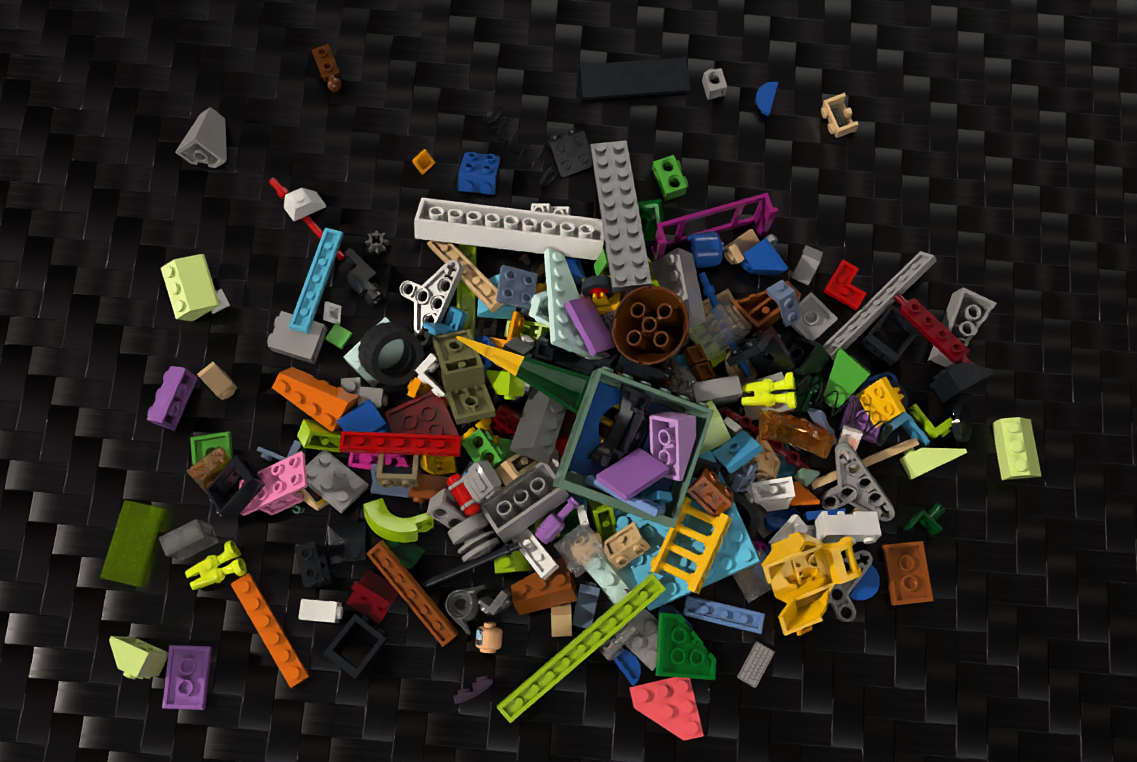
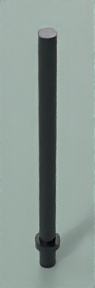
M517 541L510 545L504 544L503 548L419 583V585L425 590L502 556H510L512 552L522 548L521 543Z

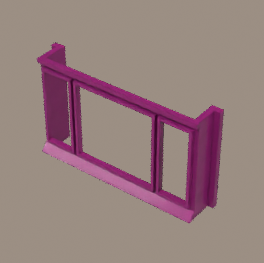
M768 193L658 223L654 245L651 246L654 261L664 256L667 247L687 242L689 235L682 237L688 221L736 208L731 223L697 233L709 231L720 233L754 223L757 234L761 238L767 235L778 212V208H773ZM759 202L753 217L739 220L745 205ZM678 224L675 238L667 241L663 228Z

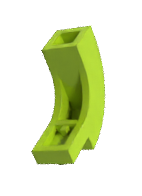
M383 498L363 504L364 516L370 528L377 535L389 541L400 543L417 541L419 532H427L434 527V518L427 513L411 518L394 516L388 511Z

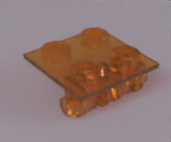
M218 446L186 470L204 491L231 461L222 447Z

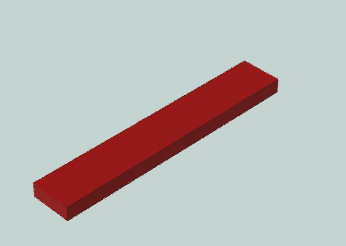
M342 431L339 451L347 453L460 457L462 436Z

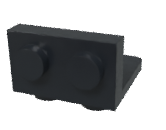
M572 128L567 130L568 134L562 136L555 134L550 136L551 140L546 141L548 148L552 150L559 174L562 177L593 167L592 154L583 130Z

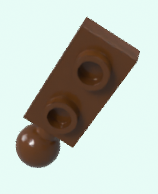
M329 44L312 49L323 81H328L327 86L331 91H339L342 83L337 77L341 75Z

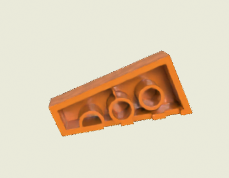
M294 367L279 372L272 386L275 391L332 433L341 428L336 420L353 410L360 397L357 394L345 392L346 390L343 388L331 386L329 382L324 380H317L312 375Z

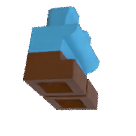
M700 344L685 348L681 355L674 358V370L682 374L684 378L682 381L687 389H690L692 383L707 381L716 377L709 361L705 362L707 357Z

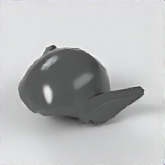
M485 585L452 591L446 599L445 608L447 613L468 635L471 634L467 621L476 617L480 606L476 595L486 589Z

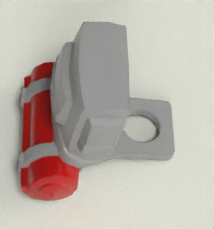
M488 460L477 461L468 469L466 475L454 474L446 481L449 491L452 492L461 507L460 509L465 512L467 517L476 515L481 509L480 503L485 498L493 497L500 490L502 484Z

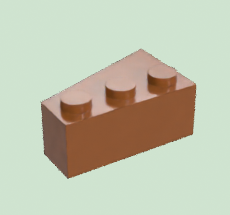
M786 281L785 283L795 290L799 303L801 293L789 281ZM766 290L758 294H751L749 297L739 301L738 299L732 301V306H735L750 323V331L753 334L760 330L765 331L781 318L779 305L767 295Z
M567 555L556 560L560 567L546 580L542 579L535 572L511 585L512 601L519 615L578 601L573 567Z

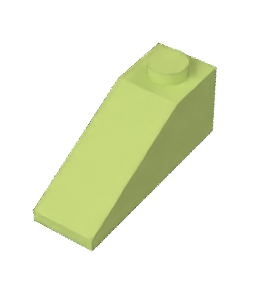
M914 448L903 452L905 456L899 460L911 480L967 453L966 449L920 448L915 451Z

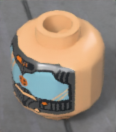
M484 622V626L477 628L475 644L480 648V652L496 653V650L501 648L502 629L496 627L494 622Z

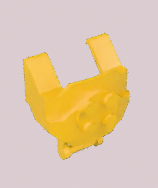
M797 531L788 535V538L771 544L772 551L761 565L768 584H771L775 597L787 603L778 616L784 636L823 621L822 616L827 610L829 595L834 585L843 584L862 575L852 548L854 543L851 537H843L837 543H822L820 539ZM843 550H845L850 567L848 571L845 569L841 555Z

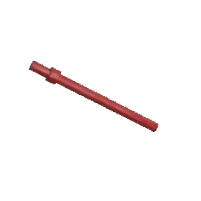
M275 178L270 179L269 183L277 191V195L282 200H285V195L290 193V191L283 187ZM309 215L301 218L321 240L323 231ZM338 250L336 257L341 261L345 258V255Z

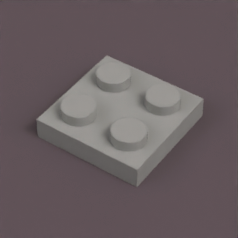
M811 292L798 303L801 318L790 326L802 338L815 341L838 318Z

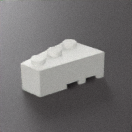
M822 511L814 521L816 538L820 539L822 543H837L843 537H851L854 544L864 541V544L874 543L882 535L877 512L855 511L853 512L854 514L845 515L844 511H838L837 515H828V511Z

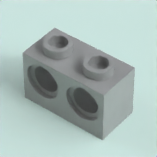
M446 488L430 498L427 514L448 528L452 529L460 522L469 518L460 509L461 507L452 492Z

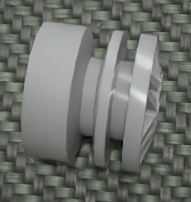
M483 512L465 519L448 531V535L454 545L464 543L458 550L459 554L468 552L462 557L464 563L490 553L500 543L498 537L489 540L496 534L494 530L484 532L490 523Z

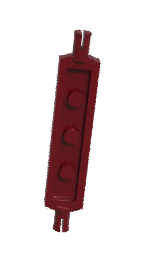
M900 293L894 297V300L901 305L899 312L952 363L968 362L974 364L967 358L970 350L915 298L907 301Z

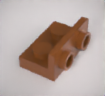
M707 468L688 487L687 492L714 517L719 516L733 505V491L727 485L724 486L719 481L718 476Z

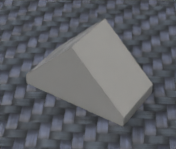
M806 245L791 278L809 285L821 261L823 252Z

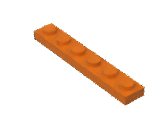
M247 573L231 583L232 588L290 688L310 677L251 574Z

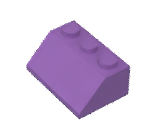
M170 366L169 370L164 374V382L161 388L156 392V400L148 410L147 420L153 424L175 431L198 378L186 368Z

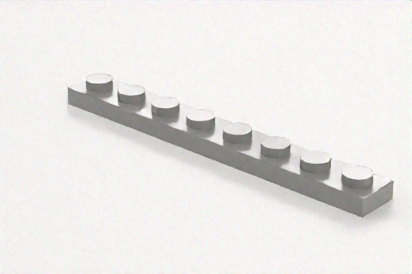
M920 251L823 345L831 357L830 359L835 360L837 352L841 347L846 350L896 301L894 300L896 295L899 293L902 295L936 262L935 256Z

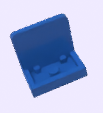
M464 153L459 170V191L495 195L496 175L500 157L493 154Z

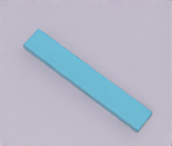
M329 228L324 229L290 321V330L309 333L342 242L343 232Z

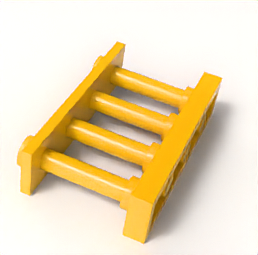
M685 496L675 528L670 527L658 555H655L651 561L652 568L650 571L659 574L662 569L687 581V589L699 594L733 518L721 513L720 517H714L691 506L693 500ZM688 513L712 524L714 528L712 534L706 536L682 525L686 514ZM678 532L703 543L706 547L703 554H695L674 544ZM672 551L695 562V565H697L695 572L689 574L666 563L665 560L669 552Z

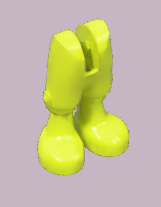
M787 372L785 378L781 381L773 382V380L764 379L763 381L741 385L742 393L754 392L755 395L754 397L741 398V405L766 406L769 408L776 403H784L790 409L797 408L795 391L784 394H771V392L776 390H795L793 372Z
M232 540L224 544L225 551L219 556H207L205 560L185 571L187 578L199 574L201 578L190 583L192 590L203 588L213 583H220L225 579L226 575L235 573L237 576L247 573L246 564L242 558L232 561L231 564L223 568H218L222 563L241 556L239 548Z

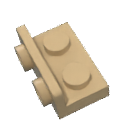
M757 436L755 441L761 445L763 451L751 459L750 466L751 464H758V469L755 471L757 481L776 479L781 461L765 436Z
M634 521L602 542L608 560L618 569L626 566L651 548L650 544L644 539L638 524Z

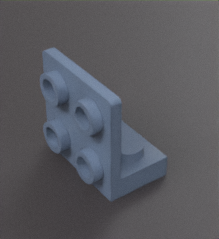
M502 265L496 302L518 307V312L525 316L530 312L531 299L535 295L538 274Z

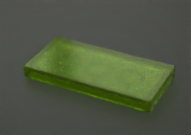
M124 500L100 578L141 587L165 509Z

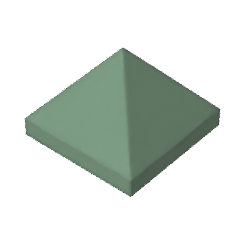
M801 468L792 475V478L807 487L820 475V472Z

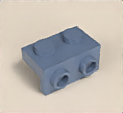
M372 464L371 474L373 482L371 493L409 497V489L401 486H393L392 488L379 486L376 479L378 464ZM385 464L384 474H412V468L388 466Z

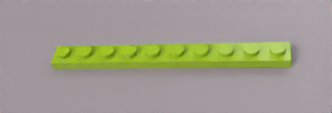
M653 573L649 574L497 705V709L511 723L666 590L664 585Z

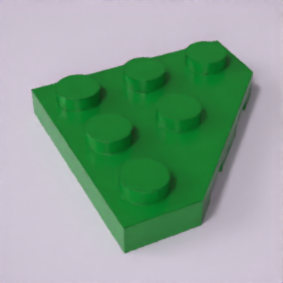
M659 613L655 675L715 680L716 658L712 653L708 652L698 635L686 624L681 614Z

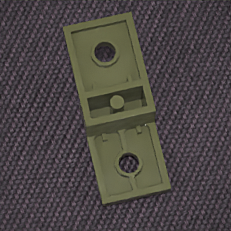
M470 330L432 336V343L441 366L443 387L456 425L494 417L495 409L485 385L484 366L477 351L456 338V336L473 340Z

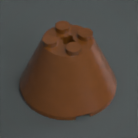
M648 285L633 290L622 299L613 315L612 337L617 349L627 359L642 365L658 364L674 356L684 344L689 331V314L685 303L675 292L663 286Z

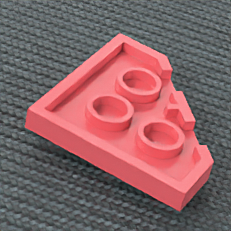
M672 677L629 687L634 708L684 741L704 736L690 678Z

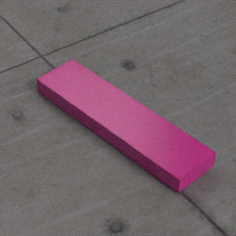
M350 453L348 467L371 470L372 464H378L379 454ZM386 454V465L413 468V464L407 465L403 455ZM421 467L420 474H426V471Z

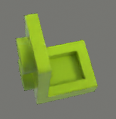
M917 404L907 409L909 415L914 418L915 422L920 425L921 430L931 440L939 435L944 437L952 431L950 429L952 426L951 417L937 427H934Z

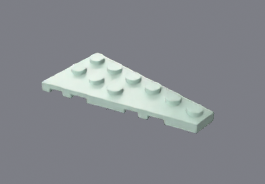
M548 247L544 251L551 344L592 360L602 359L601 353L594 356L590 355L564 305L570 300L580 298L565 256Z

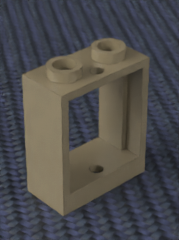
M379 454L376 473L379 486L384 488L401 486L406 489L419 487L420 457L422 455H414L412 474H384L386 454Z

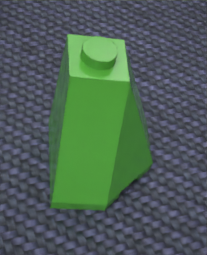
M841 347L837 352L823 396L826 397L832 391L837 390L839 396L836 407L839 408L868 378L871 371L855 357L848 355ZM832 393L824 400L832 408L834 407L837 393Z

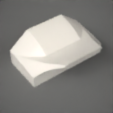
M792 476L753 482L752 484L755 503L760 504L767 512L788 509L791 500L795 497Z

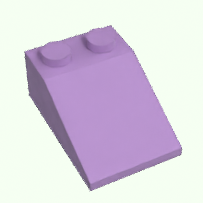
M671 411L650 414V455L670 468L669 473L664 476L665 478L682 481L696 439V416Z

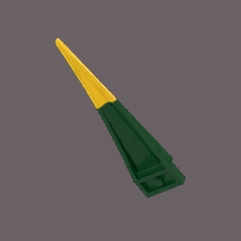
M456 336L459 341L574 414H578L590 376Z

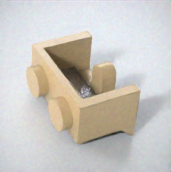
M845 93L824 100L821 108L823 118H827L829 122L828 130L836 138L849 133H856L858 122H853L851 119V108H846L844 104Z

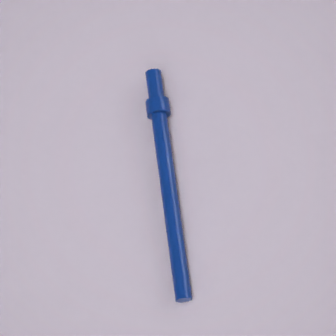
M702 272L698 274L704 288L702 290L705 296L709 298L731 349L737 347V341L717 300L715 288L710 284L706 273ZM746 360L739 362L738 364L745 379L751 377L752 374Z

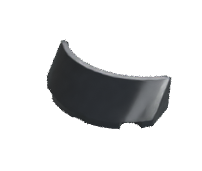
M547 331L537 339L534 353L537 361L590 377L592 371L598 368L602 369L603 366L613 369L618 358L616 354L607 358L593 360L576 356L561 347L551 344L550 333Z
M621 384L620 406L609 434L587 457L605 468L610 467L637 450L642 444L649 427L650 413H648V407L651 404V397L624 384Z

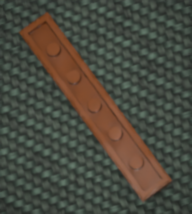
M383 540L366 553L442 647L459 634Z

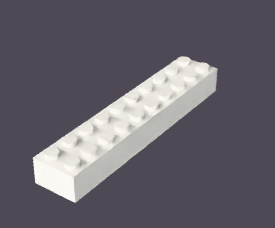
M421 198L414 219L415 238L541 254H544V251L549 247L564 254L566 257L597 260L603 251L604 234L601 219Z

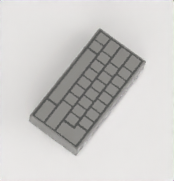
M755 642L737 678L756 688L775 652L759 642Z

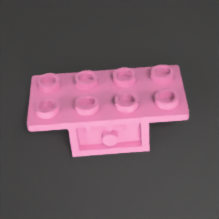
M299 452L258 471L257 473L265 483V486L245 507L241 515L245 516L258 509L274 515L303 502V494L298 491L308 486L305 454ZM243 479L239 481V489L245 483Z

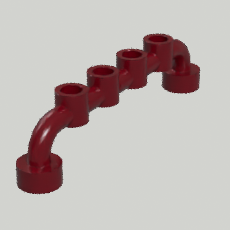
M726 406L718 410L723 420L727 417L734 420L743 430L746 429L753 434L755 440L757 436L764 435L774 452L783 456L787 464L795 465L797 470L801 468L811 470L808 465L800 460V456L796 451L789 452L783 447L784 445L781 440H773L767 436L768 433L765 428H756L752 425L750 417H741Z

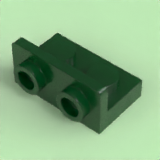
M794 373L795 390H788V392H796L806 375ZM810 378L809 382L807 383L806 387L803 389L801 394H803L811 385L817 382L819 378ZM819 384L814 385L802 397L796 394L797 408L794 409L793 413L801 416L805 411L808 412L807 410L812 405V401H810L812 394L816 395Z
M384 540L405 568L410 571L415 568L426 552L412 542L400 543Z

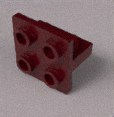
M506 403L504 405L500 404L490 425L494 435H498L503 439L513 440L521 413Z
M368 569L360 582L355 581L351 589L354 591L348 599L347 605L363 613L376 623L381 624L399 593L389 581Z

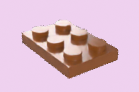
M923 541L882 545L892 606L933 601Z

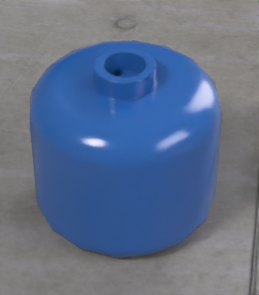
M709 231L691 234L687 239V252L693 254L696 269L721 264L725 248L717 232Z

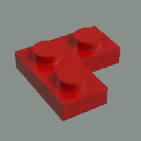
M845 260L841 261L823 291L854 310L858 309L867 294L850 284L859 268Z

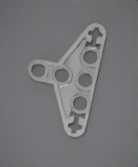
M449 260L422 286L408 280L404 281L400 286L401 295L414 301V335L425 348L432 344V336L436 335L422 330L423 322H428L431 316L434 317V323L442 322L464 271V266L459 261ZM453 266L457 268L456 271L451 270ZM448 281L450 283V288L447 291H444L443 285L445 282ZM409 285L413 286V291L411 294H407L406 289ZM427 292V299L422 302L421 294ZM438 299H441L442 306L437 309L435 303ZM422 336L426 338L425 341L421 339Z
M848 443L837 445L835 448L838 485L822 494L821 503L825 510L838 509L849 503L862 511L877 512L879 520L889 521L893 519L895 511L892 503L853 447ZM841 451L848 452L850 459L847 460L846 456L841 454ZM853 464L860 466L858 471H851L849 468ZM862 479H869L871 481L867 486L859 484ZM846 488H850L853 490V492L850 495H844L842 493V491ZM874 493L881 495L878 500L870 499V496ZM829 497L836 499L833 504L825 503V500ZM882 504H883V507L885 508V510H886V511H889L888 513L882 512V509H881V505H882Z
M861 550L854 553L856 560L860 559V554L862 557H867L865 565L863 562L857 564L861 568L862 575L843 584H835L830 592L828 603L831 604L837 618L842 622H850L856 616V610L848 595L873 562L872 555L868 551ZM847 557L843 558V562L848 563ZM835 588L839 589L842 593V597L839 600L833 599L831 595ZM843 607L851 610V616L848 619L843 618L841 615Z

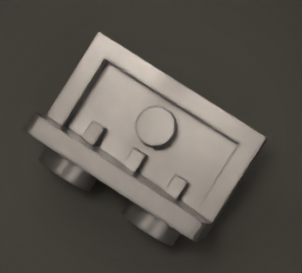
M511 588L502 590L495 600L489 596L481 598L478 601V604L481 605L480 609L488 615H495L508 608L513 602Z

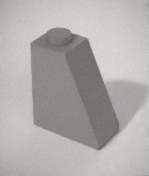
M209 107L199 115L175 153L190 164L198 165L200 162L208 164V167L217 168L226 162L225 118Z

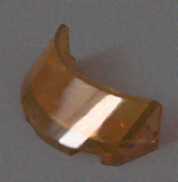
M762 410L760 412L759 440L779 441L799 447L825 459L828 457L836 438L827 430L774 410H768V412Z

